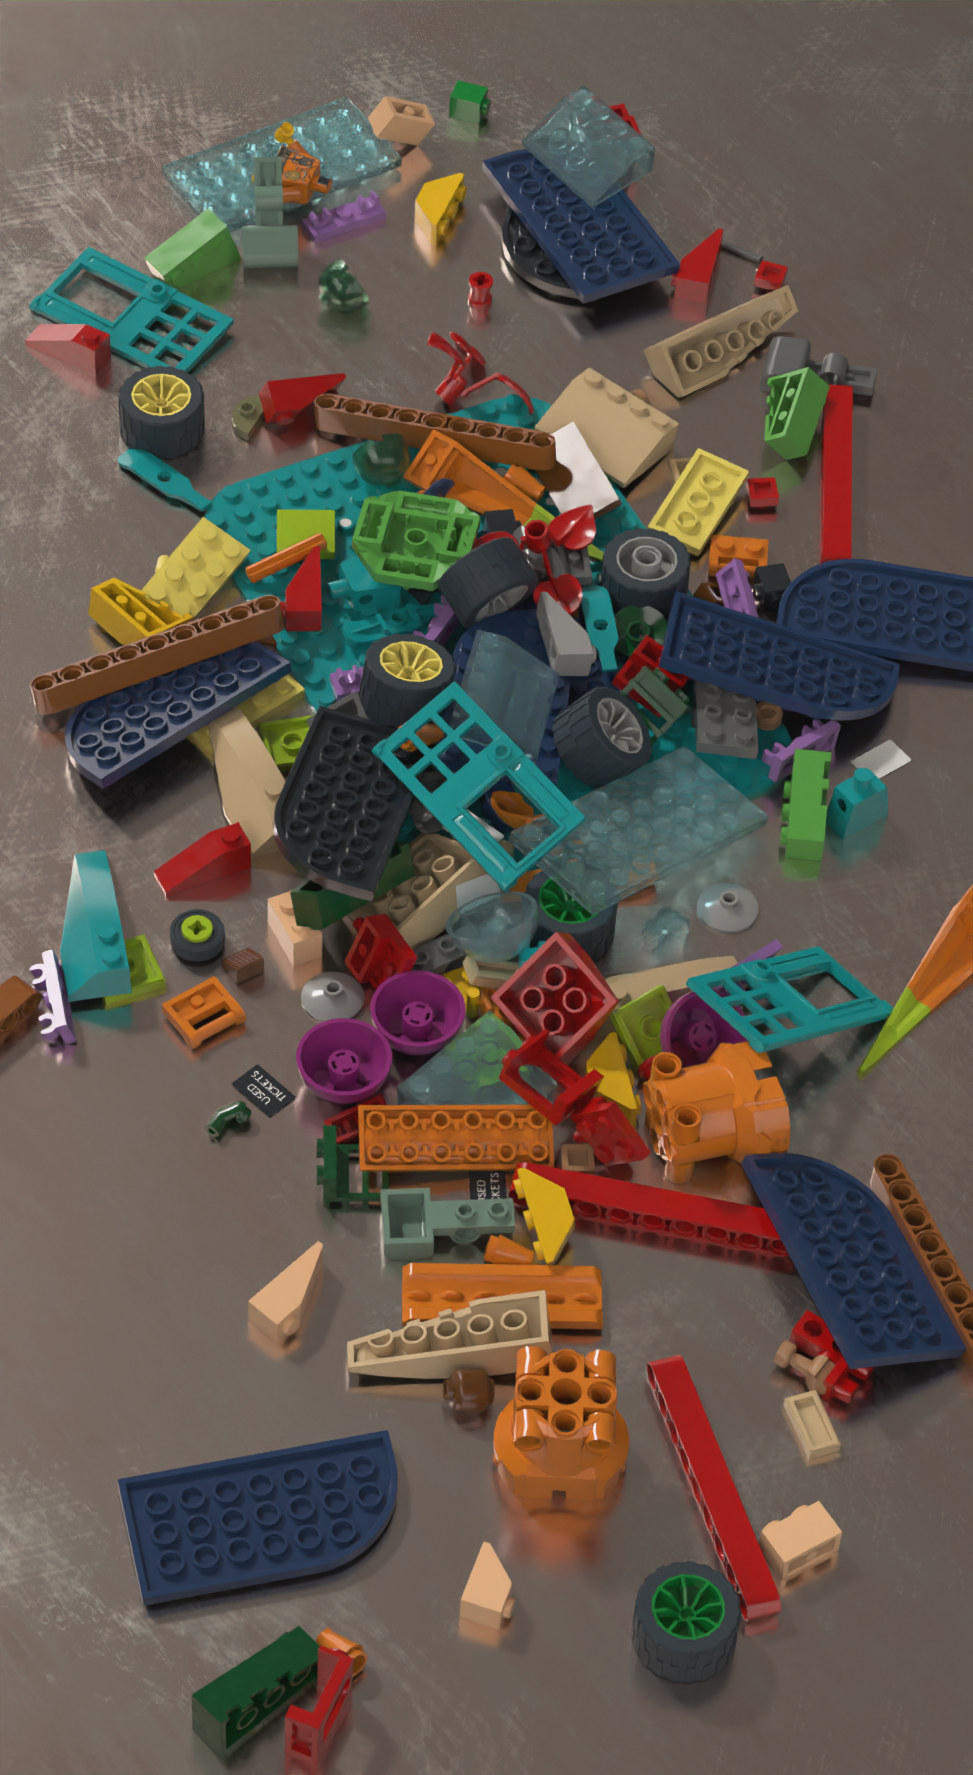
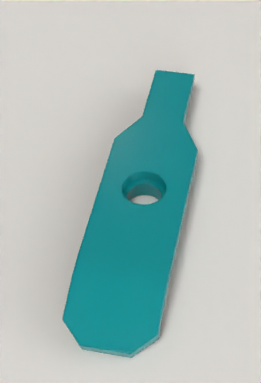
M133 448L128 449L118 457V465L132 471L143 481L148 482L164 493L168 498L181 500L201 512L211 505L210 500L193 489L187 477L150 452Z
M602 586L583 587L581 607L591 645H594L598 652L602 672H617L618 668L614 650L619 642L609 593ZM602 627L605 630H597L596 628Z
M411 603L403 608L384 614H375L371 618L345 622L341 632L345 639L354 645L373 644L375 641H379L380 638L386 636L406 634L422 629L431 619L438 617L434 614L435 603L418 606Z

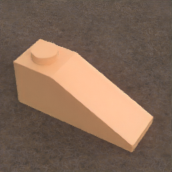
M316 1242L248 1301V1320L276 1343L286 1335H292L300 1326L323 1264L322 1243Z

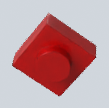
M762 260L754 278V286L773 291L781 288L787 276L788 266Z
M775 477L747 479L746 490L750 507L778 506L779 494Z

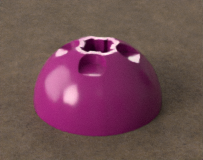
M406 971L388 978L376 989L370 1005L373 1025L385 1036L390 1047L398 1052L413 1056L429 1055L449 1045L458 1035L463 1025L466 1010L464 998L459 989L443 976L427 971Z
M712 989L721 998L729 996L722 991ZM694 991L681 996L670 1006L663 1018L660 1029L662 1051L678 1056L681 1060V1068L707 1063L721 1043L736 1044L748 1041ZM739 1005L732 1007L742 1017L745 1016Z
M337 1018L321 1022L304 1034L297 1047L296 1063L302 1081L317 1097L334 1104H353L371 1097L384 1084L391 1069L392 1051L385 1036L374 1026L356 1019Z

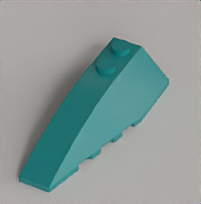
M106 850L80 853L74 856L60 946L68 1002L131 993L128 958Z

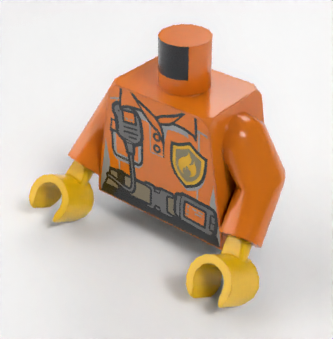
M284 122L275 132L276 141L287 144V146L282 145L276 156L281 157L283 203L306 204L309 202L314 191L328 194L331 189L332 179L320 176L321 162L312 157L297 139L293 140L291 136L294 133V128L289 122Z

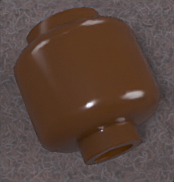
M455 1369L450 1375L449 1380H445L443 1383V1398L449 1401V1405L454 1412L482 1413L494 1401V1380L489 1378L488 1374L482 1369Z

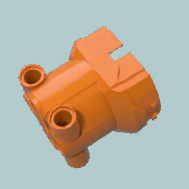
M749 1041L736 1044L721 1043L707 1063L681 1068V1060L673 1053L662 1052L654 1057L650 1078L647 1082L643 1083V1094L646 1104L644 1120L646 1127L650 1131L655 1153L666 1161L664 1172L669 1181L675 1184L689 1182L693 1177L695 1162L727 1155L741 1164L746 1155L787 1153L790 1144V1117L785 1095L777 1076L757 1080L754 1073L755 1070L772 1067L766 1051L762 1053L756 1052L749 1045Z
M525 1347L517 1352L514 1398L500 1412L496 1421L493 1438L494 1465L498 1467L504 1484L513 1495H522L525 1498L552 1499V1491L560 1490L566 1491L565 1499L593 1501L594 1499H604L614 1489L621 1473L626 1470L629 1433L624 1418L616 1408V1356L612 1352L595 1350L588 1353L586 1357L571 1349H561L555 1353H550V1355H547V1352L539 1347ZM561 1429H566V1430H569L570 1432H561L560 1430H561Z

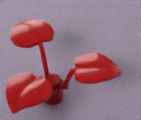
M453 331L449 335L455 341V346H460L467 352L465 360L441 335L433 332L429 336L427 346L444 351L455 361L449 374L435 390L446 403L452 406L461 395L466 398L478 388L498 380L512 388L525 401L530 415L533 414V403L526 391L515 381L501 373H495L466 389L465 386L468 382L461 374L473 357L484 366L487 363L484 356L462 336Z
M591 504L560 514L548 526L542 520H532L525 526V536L520 538L519 549L523 552L525 545H527L528 549L533 553L541 554L549 581L539 583L534 590L533 599L536 606H538L541 592H547L569 615L575 613L582 602L581 584L574 576L567 573L554 578L547 549L550 546V541L556 547L563 544L566 549L572 551L584 549L594 541L596 524ZM497 531L477 539L473 550L484 543L501 537L512 538L517 545L518 542L510 533Z

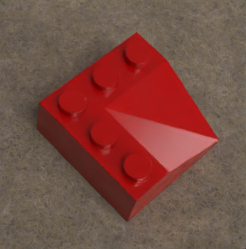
M555 932L490 997L525 1039L530 1035L537 1036L547 1029L549 1034L543 1046L567 1066L587 1047L619 1003V1000L591 957L571 934Z

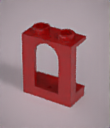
M545 1029L537 1036L530 1035L518 1050L511 1049L501 1061V1064L504 1066L498 1078L557 1126L568 1118L584 1099L594 1098L604 1076L595 1068L583 1078L543 1046L549 1034V1031ZM521 1066H537L566 1090L552 1104L524 1081L519 1073Z
M321 1645L319 1646L317 1684L325 1687L313 1713L290 1705L285 1715V1751L317 1764L352 1694L353 1658L338 1648L329 1649Z

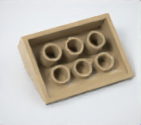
M588 368L571 381L536 424L534 430L552 434L574 422L606 477H609L613 482L625 488L673 449L679 423L598 372Z
M421 833L409 844L414 877L347 916L355 920L359 917L365 919L367 916L386 914L412 950L432 941L437 935L441 934L457 918L456 885L488 873L459 842L436 833Z

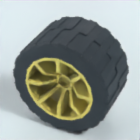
M155 366L137 371L124 381L118 396L119 426L121 437L127 446H130L131 449L148 451L157 458L175 457L185 454L196 447V444L203 438L205 412L204 391H202L200 382L193 375L175 367Z
M394 634L389 637L380 638L379 641L371 644V647L366 652L359 691L360 703L364 706L365 711L371 714V717L377 721L379 720L385 725L399 728V726L410 720L454 682L456 674L454 658L443 646L422 636ZM446 708L438 714L441 718H443L444 710H446ZM429 721L427 724H435V723H434L433 721Z

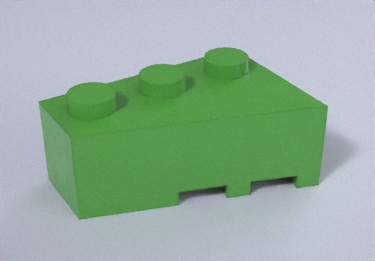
M209 208L144 257L151 273L159 281L175 289H179L242 259L228 227Z
M809 367L768 378L767 385L771 387V395L767 397L766 402L770 406V414L766 416L765 442L785 460L807 455L830 387Z
M795 749L791 780H785L783 798L789 799L788 804L783 803L781 818L782 822H787V827H781L780 845H785V858L822 860L827 815V790L829 789L828 774L832 752Z

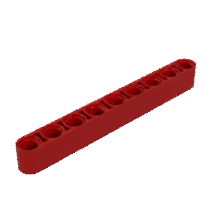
M828 384L830 387L826 396V402L822 408L820 564L839 559H851L853 386Z
M519 1163L514 1170L508 1195L509 1198H513L514 1203L528 1207L525 1198L518 1199L513 1181L519 1179L517 1169L525 1168L565 1188L573 1216L777 1256H790L765 1208L533 1163Z
M675 1355L647 1362L646 1370L650 1386L727 1579L733 1584L736 1594L739 1595L740 1609L744 1620L748 1622L781 1613V1600L683 1357Z

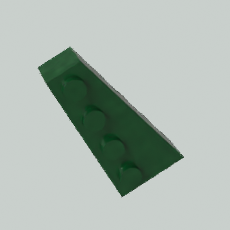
M396 842L373 900L415 876L409 842ZM308 878L290 892L296 925L310 927L312 930H322L370 902L334 890H327Z
M297 1626L290 1632L283 1633L276 1641L191 1694L192 1729L220 1757L224 1756L317 1680L318 1648L320 1645L300 1626Z

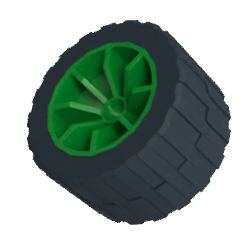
M561 863L549 866L535 874L533 879L527 884L524 893L522 928L530 937V948L538 947L539 941H547L555 932L571 934L591 957L592 961L601 958L610 949V945L614 940L618 906L616 890H614L611 881L600 871L577 863Z
M691 1561L673 1562L670 1565L657 1568L654 1573L649 1574L645 1578L643 1585H640L637 1599L635 1600L631 1635L634 1649L642 1659V1663L652 1669L655 1674L676 1682L702 1681L720 1672L722 1667L731 1660L732 1652L735 1651L741 1619L739 1595L736 1594L733 1584L721 1572L715 1571L705 1564L701 1565Z

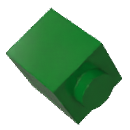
M458 80L450 95L449 117L479 124L483 115L489 113L491 99H488V87Z

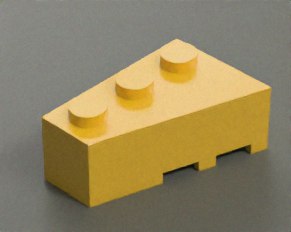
M115 577L91 588L88 615L123 646L191 622L194 619V616L188 613L182 616L170 610V605L163 601L158 604L145 598V592Z

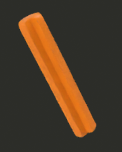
M322 533L313 535L246 567V575L251 583H255L307 558L314 546H320V551L326 549V539Z

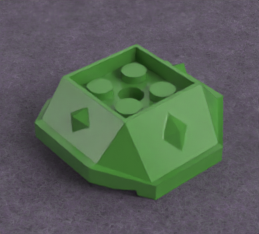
M406 491L390 492L377 498L376 496L367 497L364 499L352 538V548L375 582L402 586L405 590L416 588L434 591L439 589L438 583L443 573L458 559L473 550L480 527V516L471 512L464 504L455 499Z

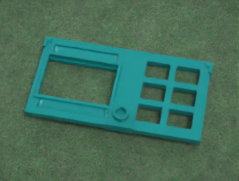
M89 246L41 295H37L29 305L30 310L58 324H87L110 334L111 351L144 368L170 366L158 360L165 350H168L183 358L175 368L182 369L187 373L234 324L233 318ZM84 269L136 295L137 298L111 322L58 294ZM173 303L189 312L182 320H178L164 313V311ZM198 316L215 324L206 334L189 325ZM156 320L173 328L165 337L148 330ZM184 333L199 342L192 350H188L174 343V341ZM139 337L157 345L149 354L132 347Z
M455 681L388 739H383L372 749V753L390 769L493 878L503 892L509 891L518 883L517 880L586 821V817ZM453 701L469 716L455 730L438 715ZM429 721H433L447 736L432 750L415 734ZM475 725H478L492 740L478 754L461 739ZM407 740H410L424 755L410 769H407L393 754ZM453 744L470 760L455 774L438 758ZM430 764L447 779L432 794L415 778ZM505 775L557 828L554 833L519 863L508 854L467 810L472 803Z
M820 946L764 960L758 959L742 963L739 966L688 978L686 985L743 1035L749 1041V1045L758 1053L888 1019L894 1009L887 1001L880 1000ZM828 971L859 999L817 1009L787 982ZM744 980L746 985L753 990L745 992L734 982ZM722 986L731 996L721 998L711 988ZM767 999L776 1008L766 1011L756 1001ZM744 1005L752 1015L742 1017L732 1007ZM787 1017L797 1027L788 1030L777 1020ZM765 1024L774 1034L764 1036L753 1026Z

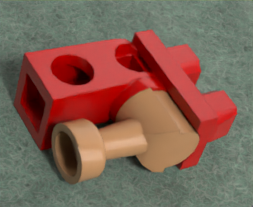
M806 1310L794 1326L789 1341L786 1339L781 1344L773 1359V1363L786 1368L788 1365H791L805 1375L807 1388L810 1391L816 1390L818 1394H821L820 1399L827 1403L834 1396L849 1404L859 1388L858 1383L848 1378L850 1373L865 1381L874 1369V1367L850 1369L825 1321L809 1310ZM803 1351L813 1357V1361L800 1355V1352Z

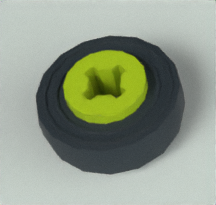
M202 909L185 911L179 914L170 926V945L174 952L185 960L194 962L206 961L215 957L223 948L225 943L224 924L217 915L210 911Z

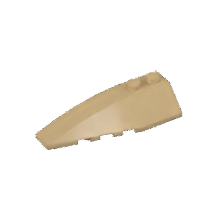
M786 285L644 349V353L653 375L678 398H681L725 377L731 368L747 357L750 351L762 344L769 334L776 331L798 311L789 285Z
M236 706L231 711L210 722L208 729L214 753L215 768L217 769L219 790L223 801L224 815L229 825L237 822L241 825L251 843V860L280 851L273 834V818L275 806L285 780L259 735L242 711Z
M734 956L714 957L608 974L603 977L619 1000V1003L612 1011L614 1012L657 985H664L673 1004L681 996L692 991L686 985L688 978L731 968L738 962ZM610 1016L592 1040L616 1032Z
M541 1290L477 1299L468 1302L469 1307L452 1312L451 1308L438 1312L439 1317L420 1322V1319L407 1322V1326L394 1332L386 1329L347 1342L348 1371L376 1376L419 1379L450 1378L452 1372L460 1368L482 1369L488 1376L515 1373L516 1354L521 1348L539 1347L547 1352V1355L554 1353L546 1291Z

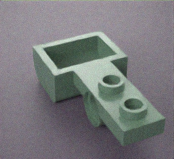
M254 157L256 226H242L243 269L298 268L297 225L283 226L281 157Z
M430 1188L380 1189L384 1254L393 1260L432 1258L434 1236L450 1235L452 1241L456 1243L469 1244L477 1241L480 1234L515 1233L513 1198L431 1201Z

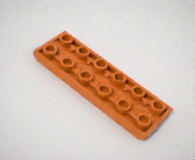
M530 1104L358 1106L360 1171L363 1172L514 1171L516 1165L524 1162L554 1167L553 1123Z
M409 1263L402 1267V1326H407V1322L416 1319L424 1322L439 1317L438 1312L450 1308L452 1312L469 1307L468 1302L477 1299L545 1290L551 1328L603 1329L601 1270L595 1266Z

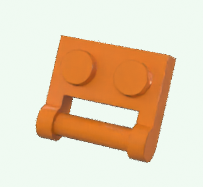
M711 534L708 577H716V574L736 558L742 560L745 571L749 573L751 578H754L755 568L767 565L769 540Z
M215 976L162 1004V1013L183 1036L185 1043L191 1050L199 1047L202 1044L201 1041L233 1024L239 1025L247 1020L242 1007ZM224 1008L228 1012L197 1030L192 1027Z

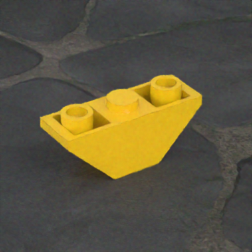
M462 173L424 183L415 200V221L432 245L436 246L440 237L446 235L450 218H455L459 202H463L466 197L467 186H464V174Z
M612 1032L609 1033L587 1060L584 1076L594 1068L604 1076L594 1098L604 1096L607 1102L615 1101L635 1128L637 1114H641V1101L639 1095L633 1094L634 1077L632 1070L626 1069L627 1053L625 1045L619 1044L617 1033Z
M525 1168L517 1169L519 1179L514 1180L513 1183L518 1199L525 1198L529 1209L523 1211L528 1230L535 1229L538 1241L533 1242L538 1262L545 1260L546 1265H555L575 1228V1220L565 1188Z

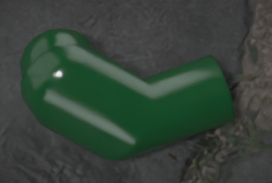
M237 1100L225 1105L215 1112L205 1126V1131L212 1137H218L230 1120L235 1118L239 1123L246 1122L250 1118L252 1111L246 1107V1103Z

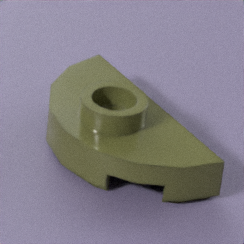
M251 396L241 400L232 412V424L237 430V434L246 440L250 439L265 416L260 397Z

